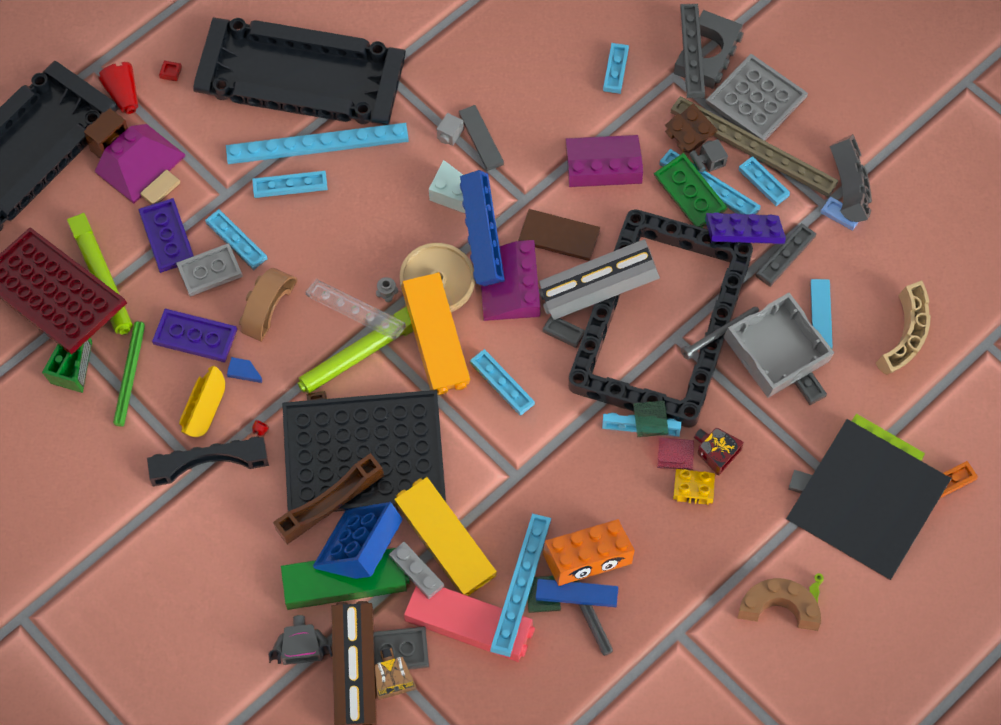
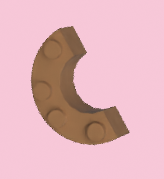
M276 268L267 270L262 276L259 275L253 291H249L246 296L247 304L239 321L241 332L262 342L271 327V318L277 303L282 296L290 295L297 283V278Z
M782 578L764 580L753 586L744 596L737 619L757 622L760 614L766 608L782 606L794 614L797 619L798 628L818 631L821 624L820 608L809 590L795 581Z

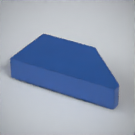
M231 357L227 377L262 383V377L250 360Z

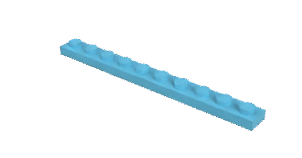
M406 123L231 144L226 145L228 164L403 143L409 142Z

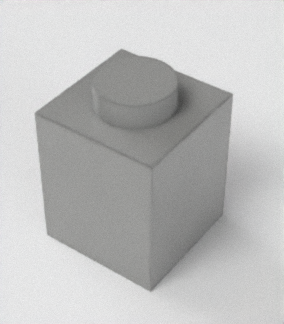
M447 113L437 127V139L444 144L453 146L464 130L463 120Z

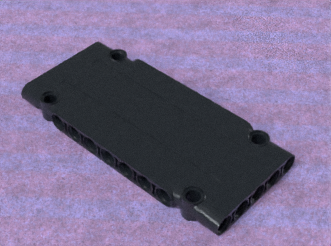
M213 17L194 80L193 91L214 95L219 100L230 98L235 103L343 122L354 119L359 124L372 122L389 125L406 50L393 47L386 48L380 41L373 42L370 45L368 40L358 37L257 20L246 24L242 18H234L230 21Z
M53 61L43 73L33 75L30 86L23 85L0 107V231L3 229V223L6 220H13L88 145L84 134L87 126L94 123L93 121H96L100 114L106 112L109 108L115 112L118 110V106L113 100L57 61Z

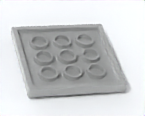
M750 54L706 99V104L741 129L766 141L805 100L808 93Z

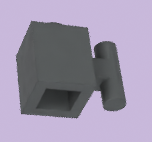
M718 139L705 142L701 147L699 156L696 151H692L689 154L699 172L705 171L704 164L709 172L726 166L728 155Z

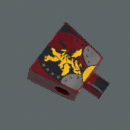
M715 428L710 434L699 429L694 436L701 443L698 448V455L718 476L742 451L744 443L719 428Z

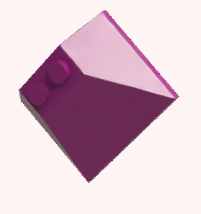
M149 125L130 126L104 150L95 173L134 204L141 198L140 193L165 170L170 171L185 157V154Z

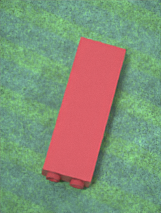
M416 586L405 611L404 618L406 622L425 627L433 632L490 652L502 608L444 587L428 599ZM522 616L511 656H500L519 662L521 656H525L528 645L525 644L528 638H532L535 630L533 619Z

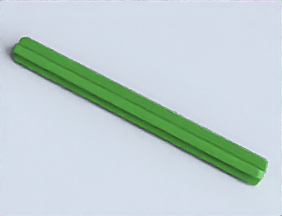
M139 321L134 323L113 421L115 426L122 427L125 424L145 329L144 323Z

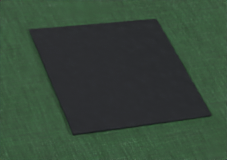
M846 419L786 519L891 580L952 478Z

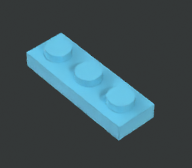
M611 43L603 86L604 92L621 94L629 45Z
M753 156L739 166L738 170L775 206L790 196V191Z

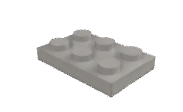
M229 243L176 263L190 297L243 277Z

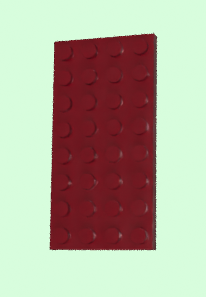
M31 227L0 253V299L71 355L127 304L121 295Z

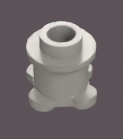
M384 277L378 281L376 296L382 297L386 302H391L393 296L398 293L394 280Z

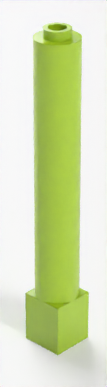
M85 213L67 219L89 272L119 294ZM125 306L110 319L117 334H127L133 327Z
M407 306L393 314V319L300 376L297 383L303 393L306 391L308 394L401 335L407 336L412 333L413 327Z

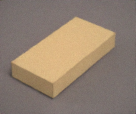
M165 170L140 193L141 197L151 205L159 203L180 184V180L168 170Z

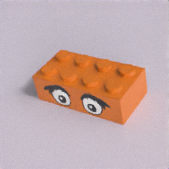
M619 519L546 540L543 556L558 586L630 565L632 564L635 550Z

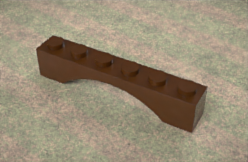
M370 453L354 464L327 491L310 502L288 511L274 521L273 524L276 531L288 545L384 476L382 467Z

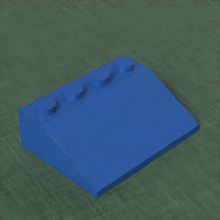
M391 502L346 510L313 564V567L318 570L355 579L371 577L385 550L390 545L394 534L399 529L403 518Z

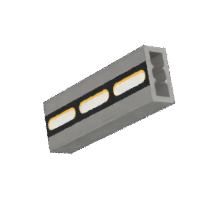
M644 239L540 280L541 289H539L542 300L545 299L546 301L543 306L547 315L551 314L553 320H556L660 279L650 249Z

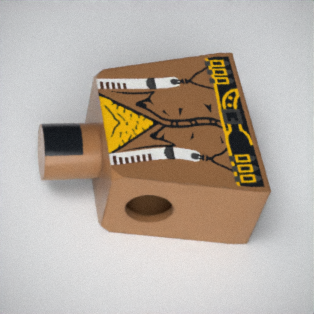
M392 648L381 650L383 662L375 664L378 699L381 700L417 690L403 657L395 659Z

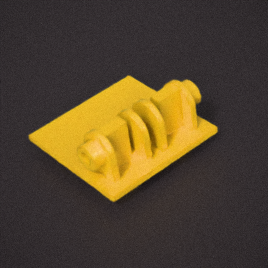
M676 469L673 499L677 500V502H687V498H689V503H691V498H695V504H697V499H699L698 504H713L715 473Z

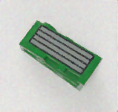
M89 338L72 355L57 344L42 371L50 384L83 393L92 339Z

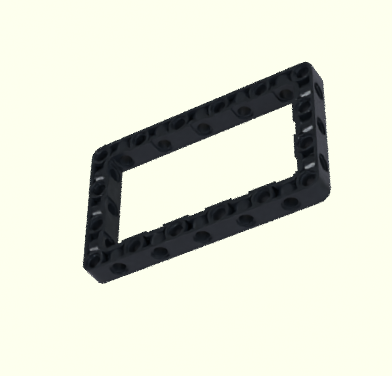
M637 209L629 211L614 251L639 242L640 238L643 237L730 262L721 285L719 298L716 300L710 318L708 331L704 337L730 322L751 261L752 244L711 241L708 229ZM621 294L594 304L569 374V390L580 396L660 420L675 419L681 422L683 427H694L699 420L725 341L724 335L700 349L697 364L694 366L688 384L686 397L680 401L667 397L663 393L646 388L643 390L630 386L629 383L609 377L606 379L592 374ZM598 315H604L605 317L600 318ZM587 347H592V348H594V349H593V350H587L586 348H587ZM713 347L715 348V350H709L707 348ZM581 380L582 383H575L574 381ZM696 380H703L704 383H698ZM612 391H618L619 394H616V395H615V394H612L611 392H612ZM654 402L656 403V405L651 406L648 403ZM686 413H691V414H693L694 416L688 417V416H686L685 414H686Z

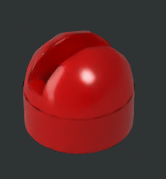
M255 420L252 426L254 434L257 431L259 432L258 436L265 435L269 429L267 424L259 420Z

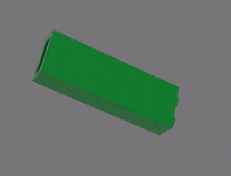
M396 548L385 550L371 577L355 579L318 570L313 567L315 561L281 566L287 610L406 592V584H410L409 577L389 557V554Z

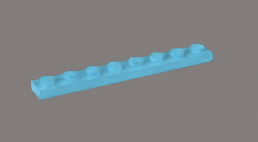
M533 513L531 515L490 652L508 657L511 656L550 527L551 518Z

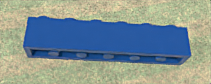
M478 170L460 176V189L463 194L462 205L466 214L465 224L469 233L468 243L472 253L470 258L474 267L473 277L476 284L489 286L503 282L505 279L489 176L487 173Z

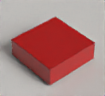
M164 60L159 73L160 79L177 81L182 68L181 63Z

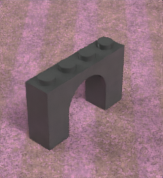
M703 10L699 17L700 34L718 43L722 49L714 57L702 58L704 86L714 89L716 83L719 84L722 80L723 70H727L729 66L730 56H734L736 52L737 42L740 43L744 36L742 32L743 25ZM682 50L675 63L674 74L685 78Z

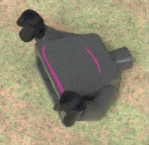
M303 615L293 617V626L284 628V633L279 635L273 649L268 653L269 663L272 660H278V664H281L282 659L283 665L322 661L325 654H330V657L333 656L328 640L320 630L314 629L312 624L306 625L305 616Z

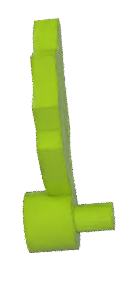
M820 573L815 575L816 582L809 587V592L814 596L817 603L820 594L819 586L824 581V577Z

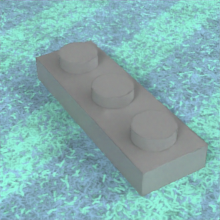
M405 542L389 554V557L428 599L444 587V583Z

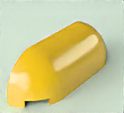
M215 366L209 367V372L203 378L199 376L182 413L179 425L182 426L181 432L187 436L200 437L208 431L225 391V380L222 372Z

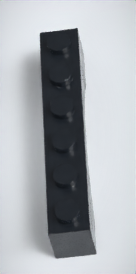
M251 437L249 440L244 441L233 440L227 444L216 443L204 448L194 447L188 451L177 450L165 455L155 454L147 458L151 484L153 487L171 484L187 470L208 462H232L248 469L269 466L264 437Z

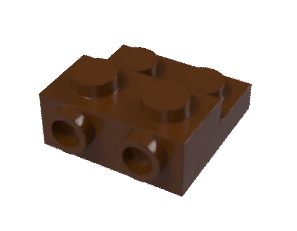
M694 103L665 124L666 134L671 139L675 138L679 142L677 146L683 153L687 151L689 154L717 132L714 125Z

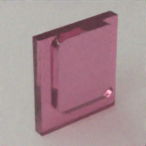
M659 438L657 468L693 470L694 440Z

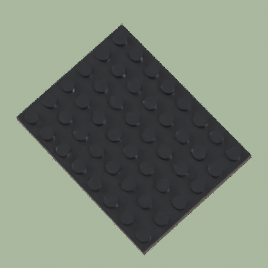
M437 390L282 403L288 511L310 502L327 491L354 464L370 453L382 467L384 476L334 512L391 502L394 507H397L394 500L397 498L396 495L402 490H409L413 487L412 484L420 478L425 479L426 477H428L446 502Z

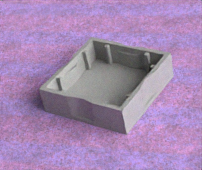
M790 293L768 304L760 312L749 315L728 327L724 335L726 342L767 398L825 365L834 354V351L819 331L810 324L806 314Z

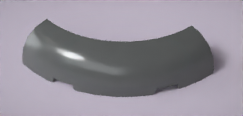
M852 134L832 144L830 149L842 183L843 205L840 212L850 221L861 222L868 220L870 217L871 209L868 208V204L872 202L867 170L860 162L862 154Z

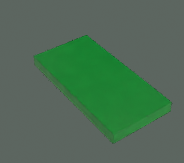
M684 153L654 173L655 178L694 226L702 228L706 225V213H723L727 210L724 202Z

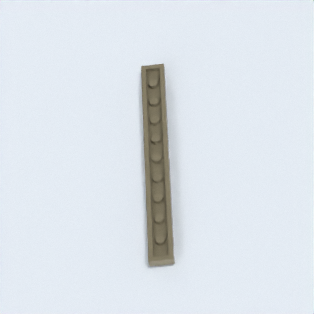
M680 96L671 108L670 113L674 115L681 114L693 102ZM696 105L717 129L713 136L827 197L831 195L837 186V179Z

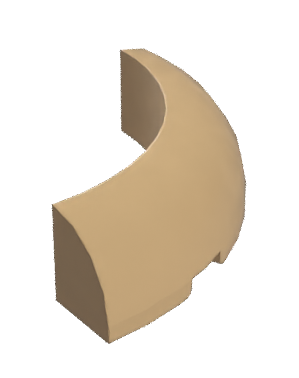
M923 281L906 286L898 295L904 310V330L897 347L882 355L875 363L884 374H890L912 360L921 349L928 335L931 315H929V297Z

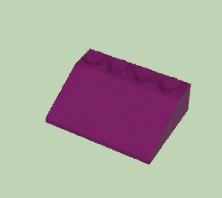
M638 135L566 138L569 187L642 184L643 164Z
M534 240L515 241L499 246L505 281L489 286L481 285L483 320L540 317Z

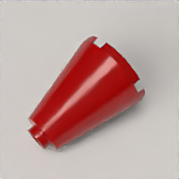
M121 62L122 65L116 66L115 63L105 67L99 72L100 76H98L100 83L122 113L132 114L136 112L138 99L132 64Z

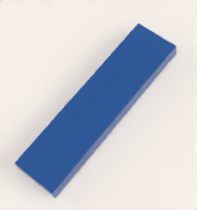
M538 579L536 600L617 608L619 587L570 582L558 586L556 580Z

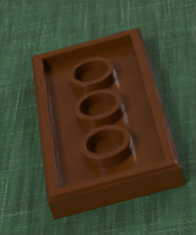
M529 209L518 241L534 240L536 248L590 261L600 227Z

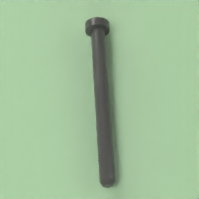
M753 307L690 347H682V355L685 359L689 360L693 357V353L724 335L728 327L749 315L758 313L759 308Z

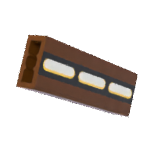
M358 601L356 604L339 602L336 605H331L334 725H377L373 605L367 601Z

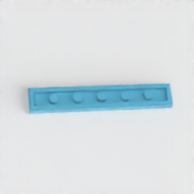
M670 149L660 160L659 165L665 166L678 157L679 154ZM706 171L700 172L727 208L737 214L758 213L761 208L759 204Z

